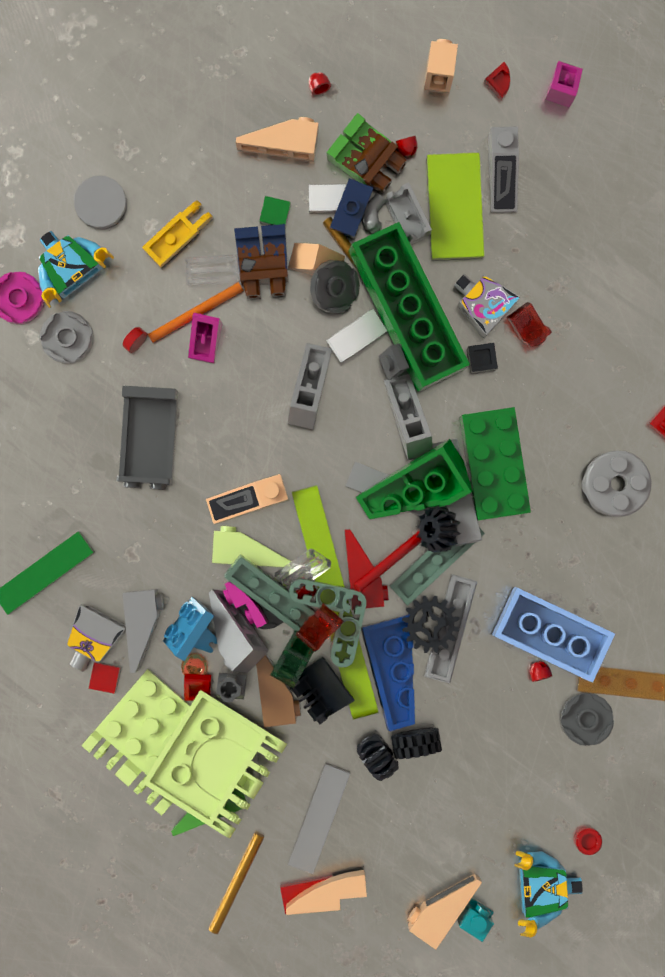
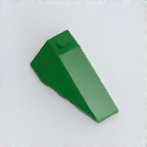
M448 439L356 496V499L368 518L375 519L411 510L419 511L433 506L450 505L470 494L472 487L464 460L452 441Z

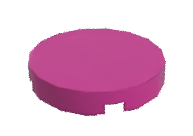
M18 271L6 273L0 277V317L13 324H24L31 322L40 314L44 307V300L41 296L40 283L33 276L26 272Z

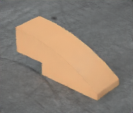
M364 870L343 873L314 884L287 903L286 915L341 910L340 899L367 897Z

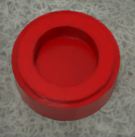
M141 327L132 329L123 340V347L129 353L135 352L145 342L148 335L147 332Z
M583 827L576 832L574 842L581 853L593 855L601 849L602 837L596 829Z

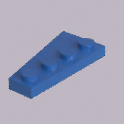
M410 614L361 627L388 731L415 724L413 641L407 642L406 639L410 636V633L402 631L403 628L408 627V623L402 621V618L409 617Z

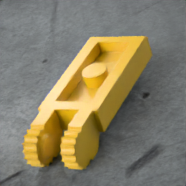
M199 201L193 202L182 213L179 212L142 247L160 268L212 220L213 216L209 212L202 215L194 224L188 220L201 208L202 204Z

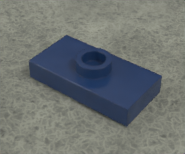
M349 178L330 229L355 238L373 192V187Z

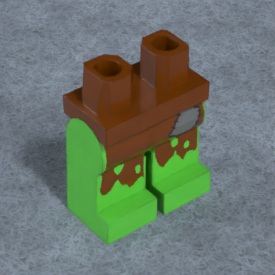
M359 113L354 116L344 129L343 135L340 134L326 152L329 162L356 181L371 186L382 193L392 183V179L383 173L385 169L390 167L399 174L407 164V160L398 152V145L391 142L386 136L369 125L366 119Z

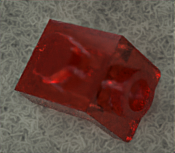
M526 302L507 316L521 342L529 347L542 344L547 336L552 333L551 329L543 324L535 308L529 302Z
M323 603L306 619L296 633V636L316 652L344 621Z

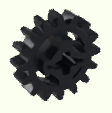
M423 596V603L421 604L419 601L414 600L415 608H406L410 616L402 618V621L408 623V627L402 629L403 632L410 633V636L406 639L407 642L415 640L414 649H418L422 645L424 646V653H428L430 647H433L435 653H439L440 645L448 649L447 641H456V637L452 635L453 631H460L459 627L454 626V622L460 620V617L452 616L456 608L451 607L448 609L446 607L448 600L446 599L438 603V596H434L430 602L427 596ZM433 606L440 608L446 616L440 617L435 614ZM423 609L422 618L419 622L414 623L416 614ZM429 616H431L433 621L437 620L438 626L434 627V632H431L430 628H425L424 623L428 622ZM449 625L446 635L440 640L439 632L443 626ZM421 631L426 634L430 642L419 638L416 632Z

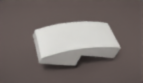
M372 309L326 341L339 361L343 362L387 332V329L374 309Z

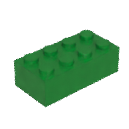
M515 407L461 415L459 420L467 472L472 487L471 496L477 521L531 513Z

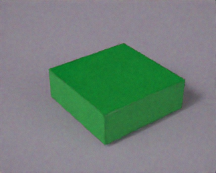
M265 196L259 223L265 225L285 224L286 227L291 202Z

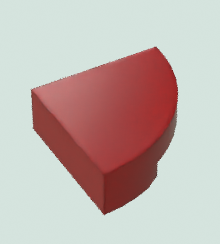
M505 62L498 66L484 80L500 100L506 96L510 87V71Z

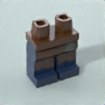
M285 224L261 226L263 255H261L258 226L234 228L240 282L244 286L247 299L261 297L260 285L270 284L271 296L285 295L286 282H289Z

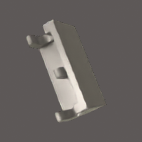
M409 182L402 185L399 191L389 192L385 199V204L394 222H400L410 244L412 245L429 237L432 229Z

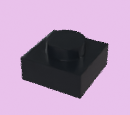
M494 343L467 347L471 373L498 369Z

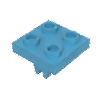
M191 597L189 602H185L179 611L180 616L176 622L167 628L163 640L172 653L183 661L186 660L193 647L212 653L213 648L209 646V643L218 644L216 636L207 628L214 615L200 601Z

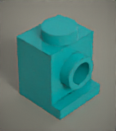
M471 898L457 919L459 927L483 942L494 925L491 918L494 911Z

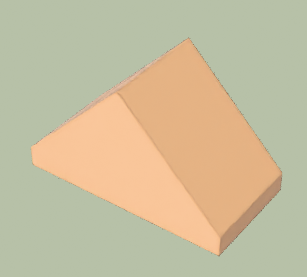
M294 243L288 269L313 275L322 263L329 260L344 261L345 256L321 244Z

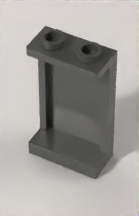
M122 386L124 405L120 467L117 481L123 482V487L139 488V483L150 484L149 489L165 490L166 485H172L178 391L173 388Z

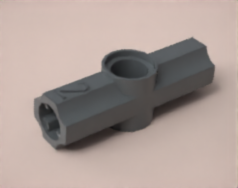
M230 671L229 674L219 673L216 689L217 697H221L223 702H233L234 699L244 700L246 675H241L240 672Z

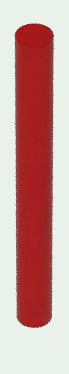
M420 531L415 533L353 584L354 588L362 592L419 545L422 539L417 537Z

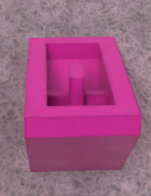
M558 61L545 100L570 108L577 95L583 69Z
M193 313L188 358L214 363L223 325L220 318Z

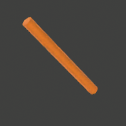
M237 282L148 333V336L154 343L191 322L193 313L203 315L244 290L240 283Z

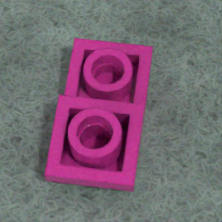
M231 582L225 583L226 589L223 590L227 602L229 605L234 603L235 608L246 604L248 609H245L244 612L250 624L255 623L256 627L259 628L269 622L265 613L254 599Z

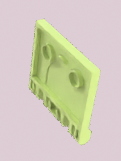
M147 669L87 738L82 747L90 753L104 737L106 741L93 756L98 760L106 753L111 744L119 750L107 762L106 768L111 770L123 755L127 757V761L115 773V776L129 787L143 771L146 776L133 790L138 795L146 788L143 781L191 705L184 701L178 693L150 669ZM155 791L147 797L146 803L151 805L160 794ZM163 797L154 810L162 816L172 805V802Z
M200 690L143 781V784L222 835L231 838L236 828L218 818V816L221 814L239 825L242 819L234 812L225 809L224 806L230 799L240 808L248 810L250 804L233 793L235 788L254 799L264 782L246 772L248 767H251L263 776L268 777L270 774L268 769L253 761L254 757L259 752L269 761L276 763L279 757L263 748L262 744L265 743L282 753L287 743Z

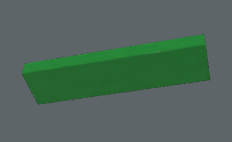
M76 532L0 587V605L7 615H10L95 553L81 532Z

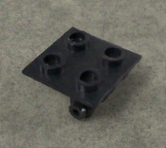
M324 657L312 663L288 681L291 685L289 686L290 690L294 692L297 698L303 695L298 701L307 700L303 707L306 709L311 706L307 712L313 718V721H317L319 725L326 721L329 716L355 701Z

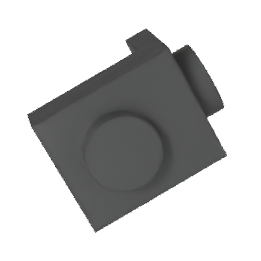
M400 343L388 347L379 355L388 380L408 374L407 369L409 366Z

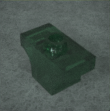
M295 630L270 676L294 688L314 653L318 642Z

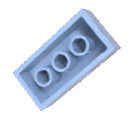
M514 587L492 635L593 683L615 633Z

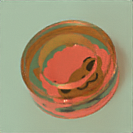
M191 653L185 661H182L181 670L184 676L185 674L205 675L208 671V661L200 653Z

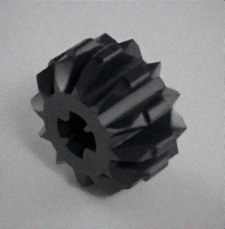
M445 507L426 509L425 514L419 516L421 524L416 525V527L420 531L417 537L422 539L421 546L428 548V551L446 552L451 550L452 546L458 544L456 536L461 533L457 530V527L461 522L455 520L456 513L449 511Z
M374 733L371 736H367L357 745L359 758L377 780L383 781L386 778L388 779L399 769L397 759L394 758L391 749L379 735Z

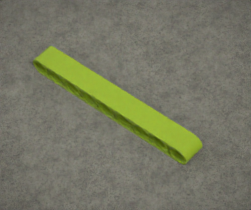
M315 485L292 491L315 581L345 587L318 486ZM331 589L323 590L320 594V600L325 604L332 603L335 600V592ZM351 608L349 613L344 611L343 616H352ZM323 609L331 641H333L339 612ZM345 621L341 625L340 630L343 635L350 636L355 632L356 627L352 621ZM338 638L337 642H342L343 645L341 651H336L335 655L339 657L340 662H343L344 658H349L350 656L346 652L347 643L353 645V641H345ZM358 641L353 663L347 667H339L343 685L355 700L349 704L353 720L379 713L361 645Z

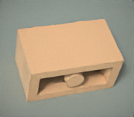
M447 39L431 41L424 89L450 92L454 78L458 44H452V41Z

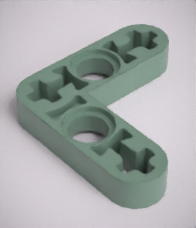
M304 578L294 580L289 587V594L295 602L339 612L330 657L332 662L338 667L350 666L355 658L366 609L365 596L351 588ZM300 584H305V589L314 591L313 586H319L315 594L316 602L310 601L312 595L308 594L298 598L294 588H299ZM325 589H331L335 592V600L330 604H325L320 600V594ZM353 595H357V599L361 601V605H356L354 609V615L359 614L358 619L352 616H343L344 611L350 612V604L346 603L347 599H352ZM345 621H352L356 626L355 632L350 636L341 633V625ZM338 638L345 641H353V645L347 643L346 652L350 656L349 658H344L343 662H340L339 657L335 655L336 651H341L343 645L342 642H337Z

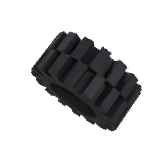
M438 728L409 730L391 736L395 759L418 758L442 751Z

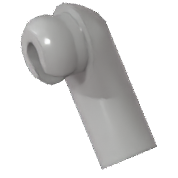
M378 193L368 202L362 217L363 226L371 233H376L382 228V223L378 221V211L386 200Z

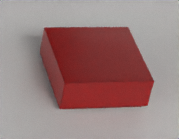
M94 662L88 689L115 694L121 667Z
M185 674L184 701H194L200 690L212 697V675Z

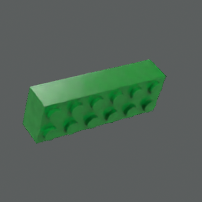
M400 222L352 243L348 252L394 345L400 343L409 366L407 372L417 392L465 370L470 363Z

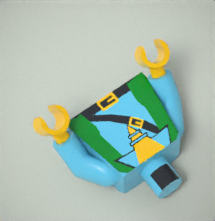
M52 231L47 232L40 238V242L47 250L39 257L41 264L38 272L42 299L49 308L51 307L50 302L53 299L57 298L60 303L62 301L61 297L63 299L66 298L103 268H106V265L103 263L104 260L108 257L114 259V256L106 248L100 247L93 241L81 237L72 239L69 235L59 241Z
M516 851L515 855L522 857L519 860V864H514L515 867L520 868L522 911L525 917L529 918L528 920L520 919L518 925L526 926L525 932L520 935L531 938L536 935L538 929L550 923L561 915L564 909L568 908V894L583 893L581 877L567 878L563 865H560L557 859L543 851L528 853Z

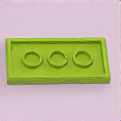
M480 153L427 155L429 220L432 229L430 234L431 260L484 258Z

